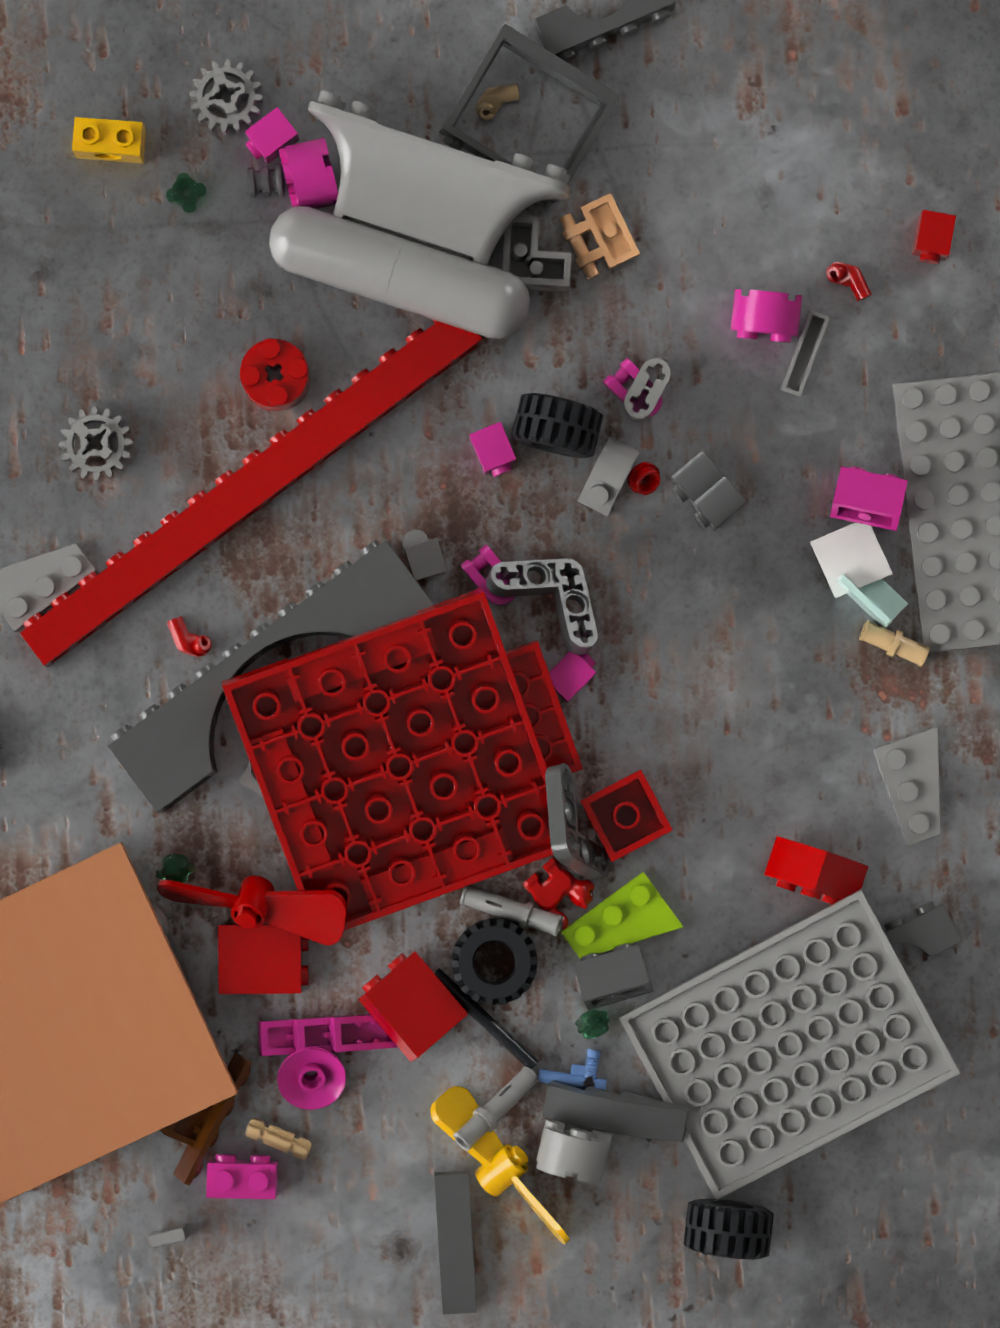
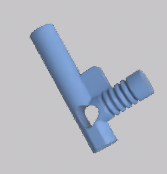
M588 1049L586 1065L572 1064L570 1074L539 1069V1083L549 1084L554 1081L585 1090L588 1086L583 1085V1082L587 1077L591 1076L595 1083L593 1087L605 1090L607 1080L597 1078L601 1051Z

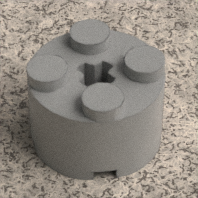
M546 1119L535 1166L538 1170L563 1178L569 1176L577 1178V1181L599 1184L604 1174L612 1134L598 1130H592L591 1134V1132L586 1131L585 1127L566 1123L565 1127L564 1123Z

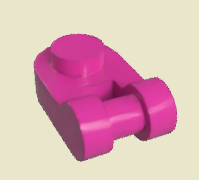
M628 358L619 365L620 369L613 376L608 375L602 381L606 388L622 403H624L628 393L622 385L629 378L635 380L640 371ZM648 380L646 386L652 388L653 383ZM643 390L638 399H630L629 402L633 404L632 410L638 413L640 409H648L649 406L645 404L648 392ZM662 395L649 417L654 416L660 410Z
M485 544L478 550L480 554L471 561L467 559L460 567L478 588L484 590L486 598L491 603L498 606L507 605L516 596L499 597L492 594L486 585V579L479 573L486 565L489 564L493 567L501 562L489 546ZM499 574L497 579L503 580L504 585H507L510 581L503 579L502 574Z

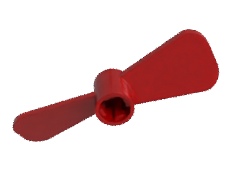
M256 875L243 879L237 895L172 880H161L157 885L159 894L171 901L232 908V919L245 929H256L262 926L263 923L328 946L337 943L341 939L346 926L347 903L344 897L335 890L275 891L274 886L269 880Z

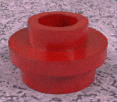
M651 462L637 464L632 468L627 478L630 489L642 495L653 493L659 487L661 481L659 469Z

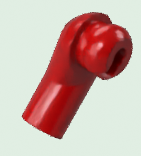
M835 262L827 268V279L832 283L850 287L857 302L872 295L861 270L857 266Z
M182 616L166 622L175 645L180 652L195 657H202L208 654L212 647L210 638L205 635L200 636L188 632Z

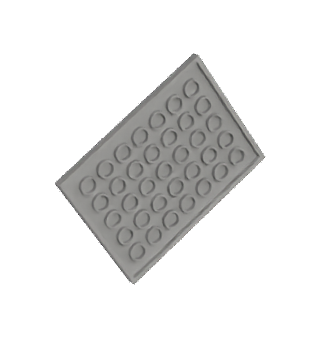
M862 889L619 1017L662 1100L689 1108L684 1141L716 1200L960 1074L958 1066Z

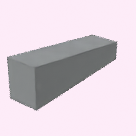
M809 310L781 390L801 397L830 316Z

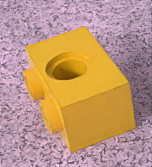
M75 117L72 152L77 159L144 164L147 130L143 122Z

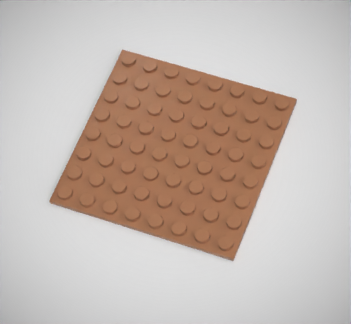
M123 842L0 900V1204L239 1093Z

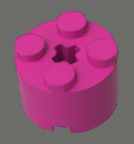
M325 137L278 149L292 207L307 206L320 209L336 205L338 190L328 156L329 152Z
M742 289L734 290L730 330L737 331L736 338L757 340L758 333L771 334L770 341L790 343L792 336L798 337L802 295L796 294L795 301L788 300L789 293L750 290L748 296H741Z

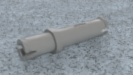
M471 885L464 887L461 894V905L519 923V927L526 930L531 927L557 937L562 927V915H556L536 908L535 903L532 902L524 904L472 887ZM490 902L502 905V907L490 905Z
M524 1066L482 1108L477 1107L472 1113L473 1117L453 1134L457 1144L464 1150L469 1151L487 1131L492 1132L497 1127V1122L539 1083L535 1072L529 1067Z

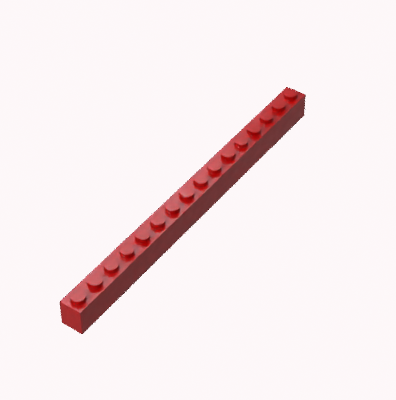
M433 320L435 324L425 331L422 328H418L405 339L408 344L400 350L396 351L395 348H392L378 359L380 365L370 372L365 368L351 379L353 385L342 392L339 388L329 394L323 400L326 405L316 412L313 409L308 410L296 420L299 425L290 432L283 429L269 440L271 446L261 453L258 449L253 451L242 460L244 466L235 473L228 470L214 481L217 486L208 493H205L204 490L198 492L187 501L190 506L180 514L175 510L160 521L162 527L151 534L150 531H146L133 541L135 547L125 555L122 551L113 555L105 562L108 567L97 575L94 571L78 582L80 588L69 595L68 592H65L51 602L53 608L42 616L38 612L23 623L25 629L20 632L21 636L41 663L46 667L51 666L482 344L481 336Z

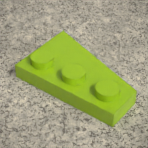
M641 872L560 932L581 959L585 955L591 953L600 954L613 950L622 944H632L682 928L683 925L646 874Z

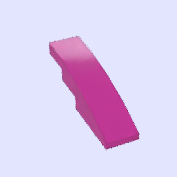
M371 1014L257 1021L259 1056L292 1054L304 1048H321L329 1052L398 1048Z

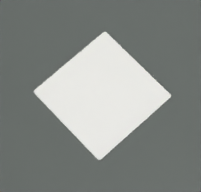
M855 522L810 542L835 598L849 593L836 581L842 574L858 589L892 574L891 568L870 525Z

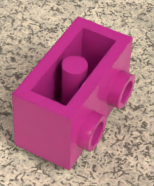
M841 466L830 517L897 531L908 480L900 479L894 474L886 473L880 475L867 472L860 467L852 466L847 468Z
M216 1154L215 1159H210L207 1163L206 1198L276 1199L278 1196L279 1161H270L271 1156L250 1155V1160H236V1155Z

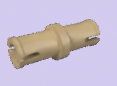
M870 620L866 621L859 636V640L885 650L886 655L891 657L897 655L920 667L923 666L930 650L929 646L904 637L903 632L899 630L893 632L872 623Z

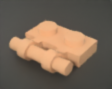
M611 193L580 207L585 220L578 224L575 223L571 213L559 218L564 229L562 235L566 242H570L577 256L575 262L579 269H583L588 280L600 275L595 264L598 260L604 258L608 269L611 270L640 256V252ZM591 231L598 248L590 252L582 237L583 234Z

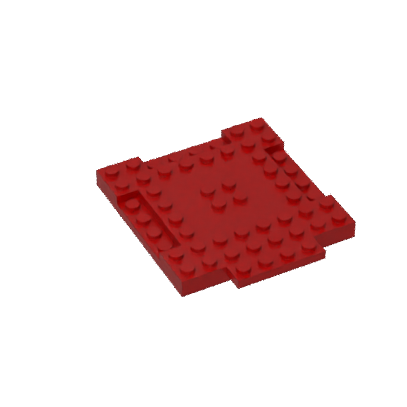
M482 588L417 611V614L290 660L286 658L222 681L223 691L297 890H335L339 892L347 903L345 930L554 855L550 843L545 772L548 767L563 763L570 767L572 773L582 770L583 767L538 641L535 640L505 651Z

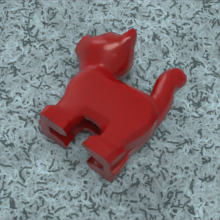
M553 856L542 866L549 875L546 881L540 882L539 876L535 872L522 885L528 893L532 894L536 905L540 909L556 915H562L563 923L561 929H566L569 926L568 918L557 909V906L568 895L574 905L587 909V905L593 900L595 885L588 879H576Z

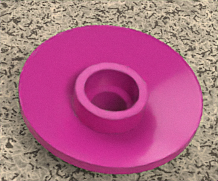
M304 1048L292 1053L283 1061L278 1071L277 1083L283 1098L293 1106L308 1110L320 1109L332 1104L341 1095L346 1084V1073L342 1062L333 1053L321 1048ZM308 1071H316V1074L314 1075H307L305 1073Z

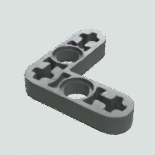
M567 558L500 562L492 567L486 578V585L492 594L499 597L553 594L566 648L578 655L586 654L592 649L598 639V632L584 571L577 561ZM563 571H566L567 576H573L570 583L566 576H561ZM527 572H538L543 578V583L538 585L530 582ZM499 574H502L503 579L510 580L507 585H504L503 580L497 579ZM566 601H577L581 605L582 612L573 613L569 611L566 607ZM578 629L580 636L587 638V640L584 643H582L581 638L575 637V634L577 633Z
M565 763L548 767L545 772L550 843L555 858L588 880L607 877L610 866L605 850L578 832L575 785L570 767Z

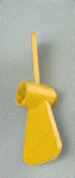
M453 1086L432 1103L430 1113L434 1123L455 1140L453 1134L473 1117V1111L479 1106L467 1089ZM494 1130L492 1132L487 1131L467 1151L482 1164L475 1170V1176L479 1184L487 1193L494 1197H498L508 1187L513 1185L552 1234L562 1244L569 1242L570 1238L519 1180L528 1171L527 1162L529 1160L526 1153L519 1146L513 1147L509 1144L503 1146Z

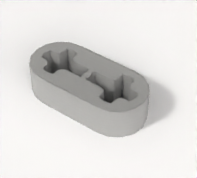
M651 358L642 365L623 403L624 410L630 418L643 420L653 412L671 376L668 363L659 358ZM656 365L662 368L661 375L665 378L663 380L657 379L652 388L646 386L650 374L646 372L647 368L654 369ZM644 390L648 392L645 404L649 407L647 410L640 409L636 413L632 410L633 404L629 401L631 398L638 399Z

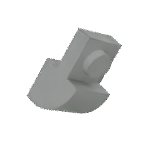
M610 436L577 501L608 516L640 451Z

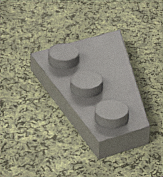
M76 543L0 568V613L13 631L17 632L24 627L23 623L38 612H44L52 606L51 602L65 592L69 593L79 585L78 582L93 571L96 573L97 570Z
M938 726L872 749L906 845L909 846L940 835Z

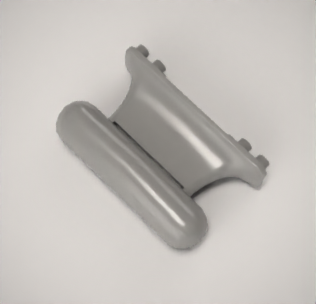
M321 91L317 102L310 101L308 111L313 117L328 127L337 145L340 160V183L337 202L333 214L312 207L296 206L279 215L271 228L269 239L271 256L277 265L288 272L487 338L502 339L515 333L523 325L528 315L530 305L528 289L521 278L511 272L489 266L488 262L497 242L508 225L523 210L543 200L570 199L572 190L568 185L570 175L566 174L567 170L547 164L544 175L536 173L538 165L534 164V159L517 153L514 154L511 165L498 160L490 161L379 125L376 121L378 114L372 111L371 106L353 101L350 112L344 111L346 103L340 101L341 97L330 92Z

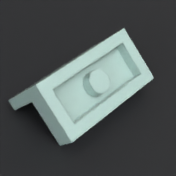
M843 574L836 580L849 592L847 594L881 627H888L892 620L908 605L883 579L859 589Z

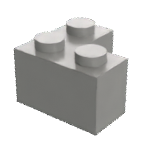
M516 216L504 231L502 270L511 272L521 278L530 291L569 293L572 253L538 251L539 217Z

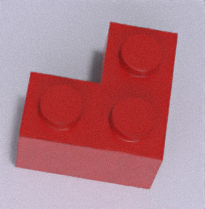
M776 836L764 875L777 879L775 885L777 887L795 892L796 887L799 886L802 887L800 894L818 900L821 899L823 894L821 901L834 904L862 889L869 866L822 849Z

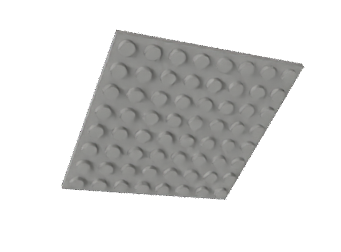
M1000 372L893 384L903 479L908 480L905 497L922 645L930 647L929 653L1000 645Z

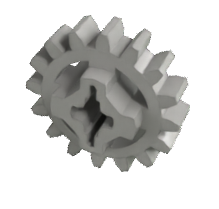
M230 59L225 60L224 67H219L216 61H212L213 70L209 72L202 67L200 69L203 76L202 80L196 78L192 80L193 85L198 89L197 91L189 92L190 99L197 100V102L191 105V109L193 112L201 111L197 118L198 122L202 124L208 120V128L211 132L217 126H221L223 135H227L229 127H234V130L240 133L241 123L244 122L246 125L251 126L252 122L249 116L251 114L260 115V110L255 106V103H262L263 96L255 94V92L262 88L260 82H251L255 77L253 70L245 74L243 73L244 65L242 62H239L235 68H232ZM225 76L238 78L242 82L233 83L227 80ZM214 80L215 84L211 92L205 94L206 88ZM228 91L231 95V102H224L222 92ZM248 98V103L246 107L240 114H238V109L242 101H245ZM209 111L222 112L227 115V118L217 117Z
M96 406L92 407L91 415H87L81 409L79 410V420L76 421L71 417L67 419L72 426L70 430L61 429L60 431L67 437L66 441L58 443L60 448L67 449V453L62 455L61 458L64 462L73 461L69 467V470L73 473L82 469V479L86 480L90 473H93L95 481L101 480V473H106L110 479L114 478L112 469L117 467L123 471L125 468L121 463L122 458L131 459L132 457L125 451L126 447L134 445L132 440L125 439V436L131 430L128 426L120 428L119 426L123 418L118 415L112 420V411L106 408L102 415H99ZM92 422L105 423V425L103 424L100 428L88 429L85 426ZM115 434H117L118 437V449L116 454L112 451L111 441L115 437ZM76 435L80 437L81 448L77 451V454L74 450ZM94 437L99 440L103 437L100 441L103 448L100 451L95 448L89 451L92 447L91 443H89L91 438ZM95 459H104L107 462L101 466L87 465Z

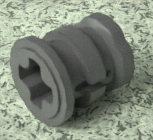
M277 163L275 169H269V166H262L261 170H255L253 167L248 168L251 198H255L257 194L264 193V197L271 196V193L278 192L280 197H284L285 187L281 163Z

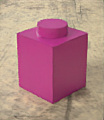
M278 107L245 131L249 139L245 143L246 147L256 160L262 157L267 164L279 156L278 149L293 145L300 140L298 133Z
M501 421L469 434L470 441L485 475L492 473L495 478L513 470L511 464L516 463V457Z
M569 651L549 672L555 691L567 703L597 673L592 668L596 664L595 661L587 653L578 655Z

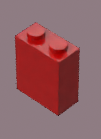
M238 924L218 925V994H301L303 986H309V965H303V952L309 951V939L269 924H263L256 929H245Z
M416 951L408 957L401 953L387 965L391 972L381 979L377 974L361 987L366 993L358 999L410 1062L419 1058L468 1015L466 1010Z

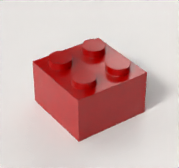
M641 769L579 801L610 862L673 831Z

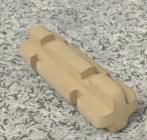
M257 1118L250 1120L245 1132L247 1137L258 1141V1138L263 1139L262 1143L285 1153L291 1151L293 1152L292 1156L304 1160L307 1158L312 1146L310 1140L303 1137L296 1139L294 1138L295 1134L271 1124L269 1127L265 1126V1122Z

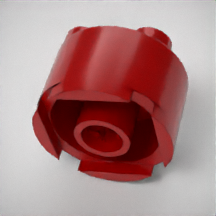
M267 338L252 346L245 354L240 367V379L245 392L253 403L268 411H280L292 408L302 401L309 389L310 371L304 355L295 345L285 340ZM280 368L283 378L280 381L274 379L272 382H269L268 372L270 370L276 371Z

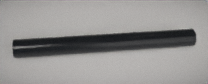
M440 968L435 971L434 974L470 1016L524 1066L529 1067L531 1070L539 1062L536 1057L477 1002L465 994Z

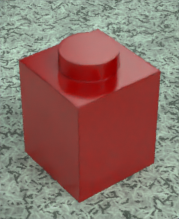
M922 210L918 217L912 255L920 256L919 261L928 264H939L940 260L945 261L950 255L956 215Z

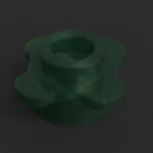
M180 173L172 189L167 191L166 197L170 203L176 202L182 206L184 212L192 213L196 210L197 201L200 197L206 195L207 190L203 183H196L190 178L189 174ZM185 190H189L188 196L183 195Z
M169 854L163 857L162 868L156 871V877L158 879L184 883L188 880V875L195 872V865L189 863V859L185 855Z
M593 1009L583 1013L580 1019L575 1022L576 1027H578V1033H582L585 1039L596 1038L609 1030L608 1022L610 1021L609 1017H606L608 1015L607 1011Z

